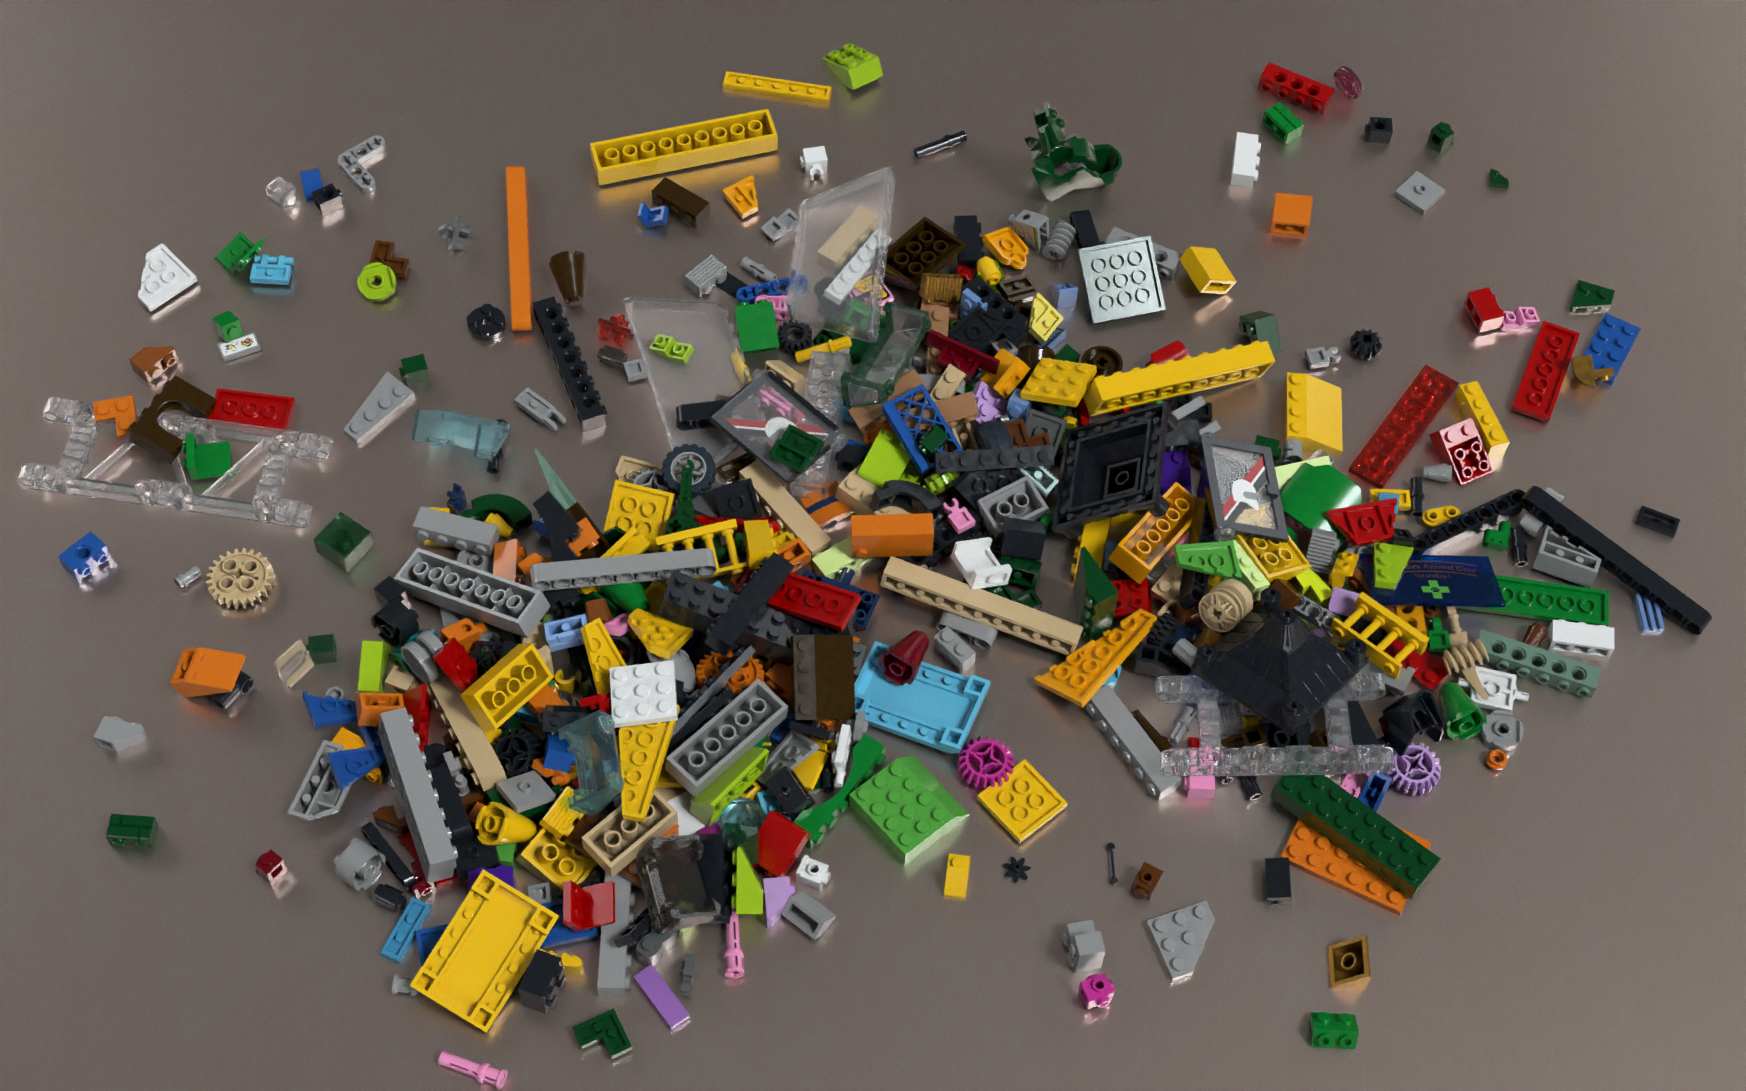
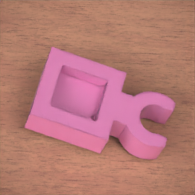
M955 498L952 499L953 507L943 503V511L949 514L947 520L958 534L975 526L976 521L965 507L959 509V503Z

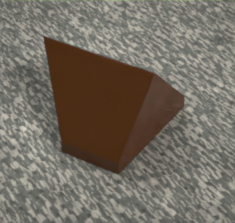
M1277 578L1270 587L1277 589L1281 593L1280 605L1289 610H1293L1301 600L1295 588L1287 580ZM1260 601L1256 604V606L1253 609H1255L1260 604Z

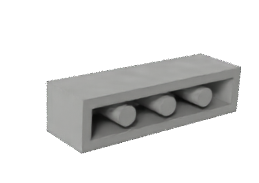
M422 506L412 526L414 536L420 540L434 541L440 545H449L459 550L473 551L479 555L492 556L494 544L498 542L500 537L498 525Z

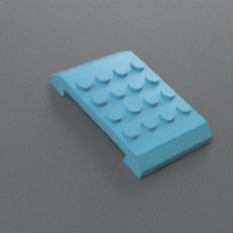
M875 641L854 683L855 717L858 710L866 712L865 720L869 721L868 725L949 754L960 753L990 688L991 681L972 674L969 678L922 661L912 684L904 683L903 686L897 685L889 681L883 675L884 670L882 666L880 668L878 666L879 657L891 646Z

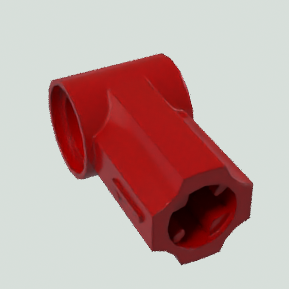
M958 265L956 274L963 278L962 286L976 278L977 268Z

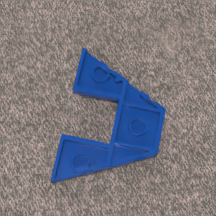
M303 691L302 698L314 728L356 722L358 726L355 701L342 698L335 699L327 695L325 698L308 695L307 691ZM358 726L366 747L328 753L327 760L340 791L387 761L378 735L379 726Z

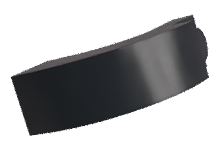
M890 480L884 483L881 490L874 492L869 508L874 512L888 506H900L908 509L913 514L933 513L934 520L938 517L943 503L932 492L918 484L904 480Z

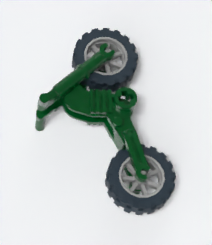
M682 444L681 447L676 446L673 448L672 452L669 451L666 455L667 458L662 463V475L666 487L676 496L680 495L678 514L676 517L670 518L666 523L668 534L676 533V530L680 532L706 526L695 522L693 499L698 495L703 496L705 491H709L716 479V467L712 455L704 447H698L697 444ZM685 459H689L686 464L682 462ZM693 459L698 460L700 463L694 465ZM679 464L682 470H675V467ZM702 466L704 467V473L695 471ZM682 474L681 480H677L675 475ZM737 533L734 541L738 557L746 556L742 533ZM714 535L713 544L720 566L728 563L730 557L727 545H722L720 537ZM702 538L694 540L693 548H706L705 541H702ZM675 544L677 547L672 548L673 551L685 550L682 546H678L680 544ZM661 548V549L658 550V553H659V552H665V551L662 550V548ZM657 580L658 582L666 586V582L662 583L661 580Z

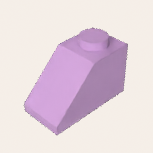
M789 876L763 879L767 928L772 927L779 920L789 898L795 895V886L790 884Z

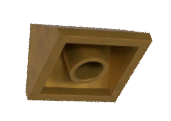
M1363 935L1328 946L1331 987L1334 989L1365 990L1371 979L1368 936Z

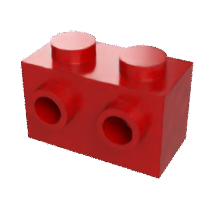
M1490 288L1468 292L1464 304L1479 333L1500 328L1504 319V312L1499 307L1496 296L1492 294Z

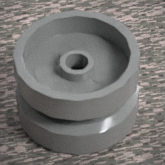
M424 630L417 635L416 642L409 641L401 647V653L408 666L426 684H430L438 678V671L445 673L433 658V655L439 653V648L444 645L429 630Z

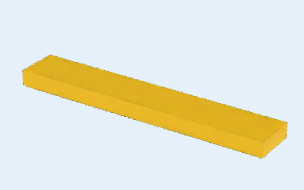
M726 71L722 84L723 89L823 104H829L832 89L830 86Z

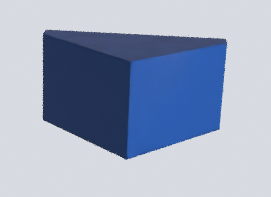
M319 168L300 171L306 201L314 200L312 192L323 187Z
M1372 769L1358 800L1377 812L1392 781V777Z

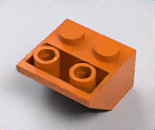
M1275 193L1270 213V234L1307 237L1313 196Z
M355 692L354 694L358 726H379L380 713L404 708L402 693Z

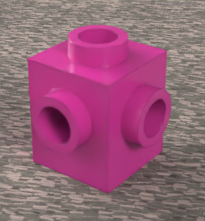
M1105 973L1100 975L1092 974L1086 980L1080 982L1078 991L1088 1010L1096 1006L1102 1008L1110 1004L1115 987L1112 980L1107 979Z

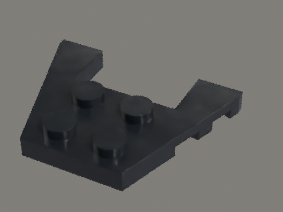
M978 306L948 331L951 339L975 348L980 352L988 348L1002 334L1015 347L1019 346L1029 337L1026 331L1016 328L1014 325L999 319ZM978 367L971 380H968L969 383L973 386L985 376V373Z

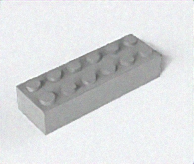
M757 679L666 758L665 770L696 798L786 718L789 706L763 682Z

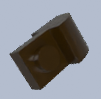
M1260 724L1240 730L1241 733L1221 740L1226 756L1230 761L1245 755L1249 757L1254 756L1267 747V741Z

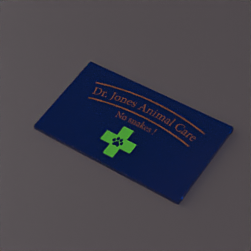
M1359 554L1371 598L1381 605L1506 606L1488 556L1412 555L1402 572L1395 590L1374 587L1373 554Z

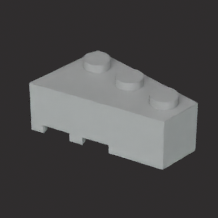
M1547 525L1540 540L1532 568L1591 588L1598 573L1601 559L1581 546H1574L1568 542L1569 538L1564 535L1562 537L1558 536Z

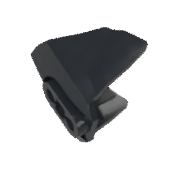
M1421 689L1413 694L1401 697L1382 711L1383 716L1378 719L1383 734L1399 756L1405 754L1416 733L1419 732L1420 735L1426 733L1434 741L1438 742L1441 741L1445 731V720L1438 708L1433 693L1427 689Z

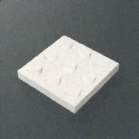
M674 660L610 668L612 724L614 728L678 720Z

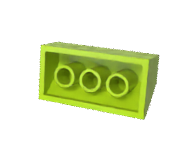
M752 747L696 798L692 796L690 812L710 827L764 773L769 750Z

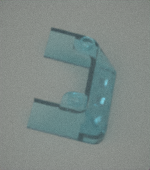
M416 409L411 440L431 442L430 446L442 448V444L452 445L474 451L473 456L491 460V457L497 455L508 438L512 425L452 410Z

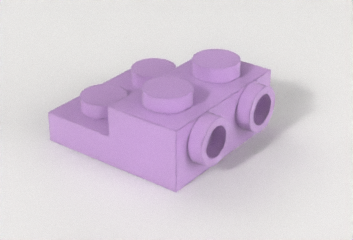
M977 381L973 393L975 394L980 417H977L976 421L971 423L978 426L981 423L996 420V417L1003 416L1008 400L983 381Z

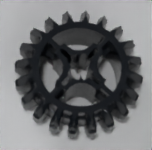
M512 729V732L505 731V737L498 736L499 742H493L495 746L494 752L504 769L507 779L535 770L532 768L533 760L544 757V753L541 752L544 747L540 744V739L534 733L528 732L525 729ZM522 742L526 743L528 751H524ZM505 763L509 764L510 772L507 771Z

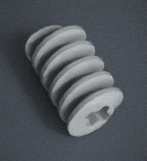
M1057 220L1042 250L1045 258L1049 260L1065 258L1076 235V230L1064 220Z

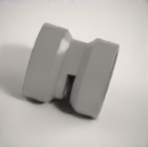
M1288 439L1283 443V451L1285 452L1283 454V462L1291 461V463L1303 461L1301 453L1303 444L1300 440Z

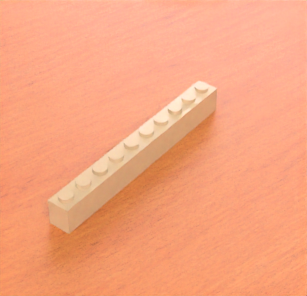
M893 556L890 557L880 586L1066 655L1075 652L1084 628L982 589L972 590L966 583Z

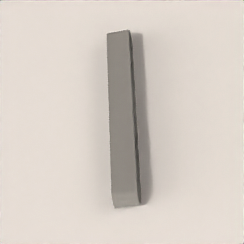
M703 548L538 563L530 567L532 588L547 591L670 579L673 570L691 577L708 576L714 574L717 569L713 550Z

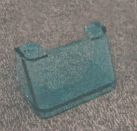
M600 710L558 729L559 738L561 740L566 739L570 745L567 747L568 752L575 754L579 789L574 790V796L568 798L569 808L589 816L600 813L622 792L624 786L614 729L615 722L611 715Z

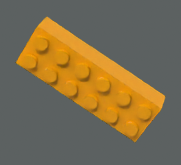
M1177 482L1163 495L1169 503L1166 514L1161 517H1154L1148 511L1117 545L1108 558L1139 584L1167 555L1182 535L1191 528L1196 497Z

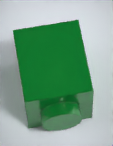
M229 310L212 318L217 334L226 343L244 336L239 319Z

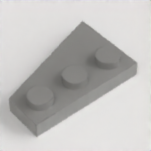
M791 730L768 757L765 771L756 781L769 788L766 781L784 766L794 769L821 747L799 731Z

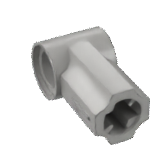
M1183 638L1173 647L1172 653L1191 668V665L1196 662V651L1198 649Z

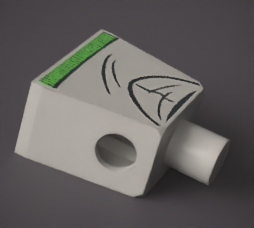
M1025 209L1018 216L1012 214L1008 219V224L1014 227V231L1026 246L1037 253L1043 250L1050 236L1049 218L1047 216Z

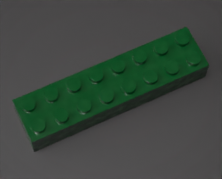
M1300 757L1297 758L1274 785L1270 796L1273 800L1411 900L1436 870L1441 860L1437 855Z

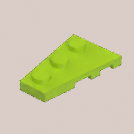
M1374 543L1372 548L1374 587L1395 590L1402 572L1413 554L1414 547Z

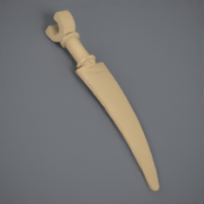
M1454 601L1446 602L1447 619L1450 621L1452 628L1451 634H1449L1451 649L1456 647L1459 651L1460 644L1467 648V631L1462 632V628H1460L1459 615L1456 613ZM1467 663V670H1464L1462 666H1459L1475 691L1484 700H1487L1489 697L1480 682L1475 667L1473 668Z

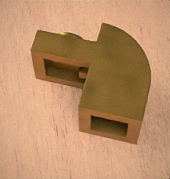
M1592 354L1571 358L1573 374L1583 385L1593 387L1596 385V378H1598V381H1608L1611 376H1614V367L1594 370Z

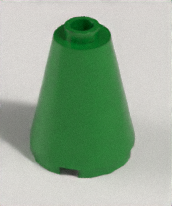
M641 582L600 586L599 592L605 598L629 614L636 608L649 612L650 602Z
M1446 682L1439 690L1448 736L1452 739L1460 737L1461 740L1480 733L1482 731L1481 726L1487 723L1484 712L1458 683Z

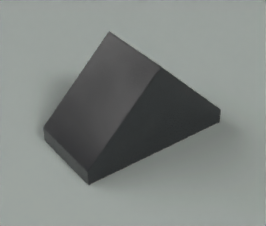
M1394 528L1393 538L1388 541V544L1412 547L1414 537L1408 529Z

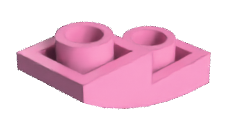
M1517 307L1515 311H1503L1504 319L1500 330H1517L1538 325L1540 320L1535 307Z

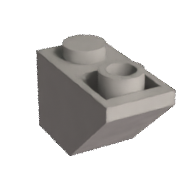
M105 715L93 735L98 747L114 752L122 751L146 741L148 737L141 724L136 722L128 723L117 716L109 717Z

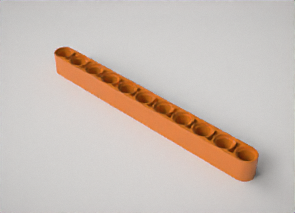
M525 165L506 166L513 332L531 331L532 312Z

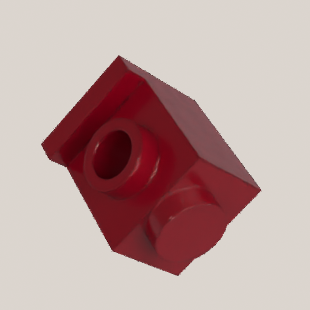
M272 849L262 854L255 864L257 868L256 873L271 886L287 871L284 860Z

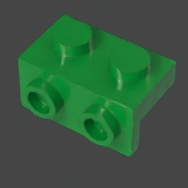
M1311 1012L1312 1047L1356 1048L1359 1030L1354 1014Z

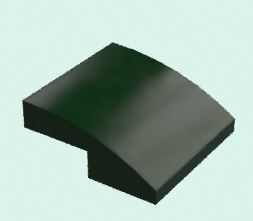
M789 424L781 439L776 440L768 457L803 474L825 443L815 436Z

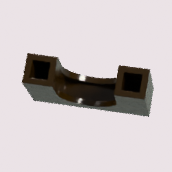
M176 375L171 381L168 380L164 384L163 391L154 396L149 408L143 409L140 419L137 422L134 421L128 430L130 432L129 441L169 464H172L182 451L183 440L164 430L157 422L158 417L169 410H181L205 422L216 406V398Z

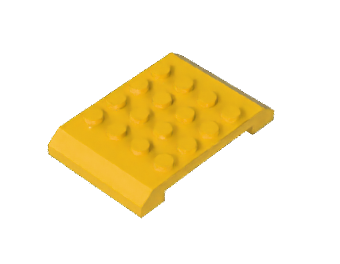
M483 869L409 986L487 1033L530 965L536 950L540 949L559 915Z

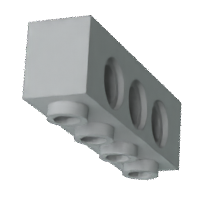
M1113 227L1105 242L1108 244L1140 237ZM1152 242L1159 277L1172 281L1180 267L1181 261L1179 259L1182 254Z

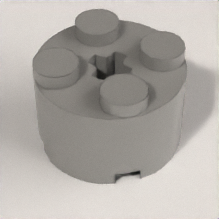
M354 838L344 852L335 857L333 864L336 866L335 873L337 877L355 890L361 891L360 888L366 890L378 880L382 873L379 869L381 864L385 865L386 858L384 854L364 840Z

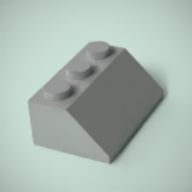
M1028 475L977 500L980 515L983 517V526L989 536L991 534L994 536V540L1002 538L1003 517L1037 521L1048 510V506Z

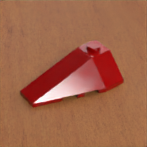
M421 684L406 692L403 696L404 707H406L408 715L411 714L413 717V731L419 735L420 745L418 746L420 752L424 751L425 745L429 743L432 704L427 684Z

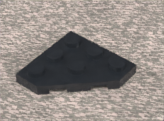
M1017 468L966 471L952 486L980 514L977 500L1025 476Z

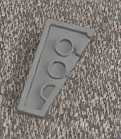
M387 371L343 429L344 434L358 445L415 397L414 392Z

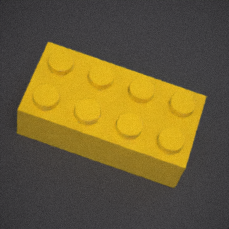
M532 643L518 644L464 691L460 697L482 730H496L551 681L554 676Z

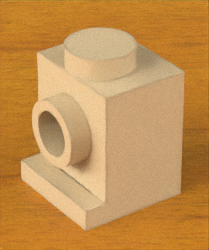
M396 665L393 666L385 680L387 692L402 693L403 696L406 692L420 685L411 673L406 671L400 672Z

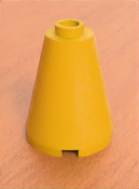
M489 802L488 806L481 808L477 816L475 827L479 830L480 835L477 837L485 845L494 846L529 842L536 835L537 829L534 821L520 813H516L499 802Z

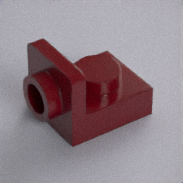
M416 859L410 864L412 867L411 873L417 882L412 887L414 896L418 898L421 895L429 894L435 885L434 882L427 884L421 863Z

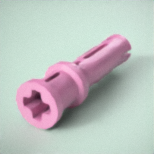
M732 911L730 924H726L727 950L724 953V959H726L727 969L724 973L728 978H740L745 974L742 968L744 953L740 949L739 914H736V911Z
M446 1051L441 1053L438 1060L439 1065L473 1076L479 1083L486 1082L492 1084L499 1090L504 1086L508 1071L505 1069L502 1071L490 1067L488 1063L481 1065Z

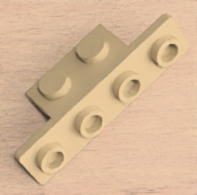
M1173 562L1150 591L1152 596L1165 603L1157 613V619L1165 612L1171 614V609L1178 602L1183 568L1177 567Z

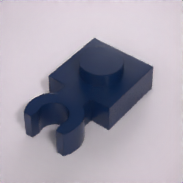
M454 483L452 492L449 490L447 492V496L450 498L447 501V506L450 508V514L457 515L459 511L465 508L467 500L462 486Z

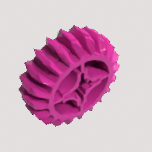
M979 736L977 742L971 739L969 744L965 743L963 750L959 753L960 757L957 760V764L959 765L958 771L961 773L962 780L967 779L968 785L974 783L975 790L979 786H982L983 791L990 785L993 788L995 787V781L1001 787L1003 784L1001 777L1005 779V782H1008L1009 777L1006 773H1013L1012 768L1015 766L1013 762L1014 756L1010 754V747L1004 748V741L997 743V737L993 741L990 740L989 736L985 740H982ZM993 754L996 755L1002 763H1000L999 760L994 758ZM989 759L988 764H985V766H984V768H983L984 762L987 763V760ZM970 763L973 764V767L977 768L979 772L975 771L971 767Z

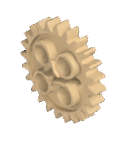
M235 548L234 554L227 551L226 557L219 555L220 561L213 560L215 567L208 568L210 573L206 574L208 591L214 601L218 600L219 605L225 603L227 608L233 604L235 609L239 605L246 609L247 603L254 606V600L262 602L260 596L267 597L266 590H272L271 584L274 583V572L271 562H268L266 556L262 557L261 552L255 555L254 549H251L249 553H247L246 548H243L242 552H238L237 548Z

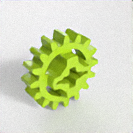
M934 472L924 479L926 483L922 487L936 496L950 488L954 484L952 480L959 477L960 474L958 472Z

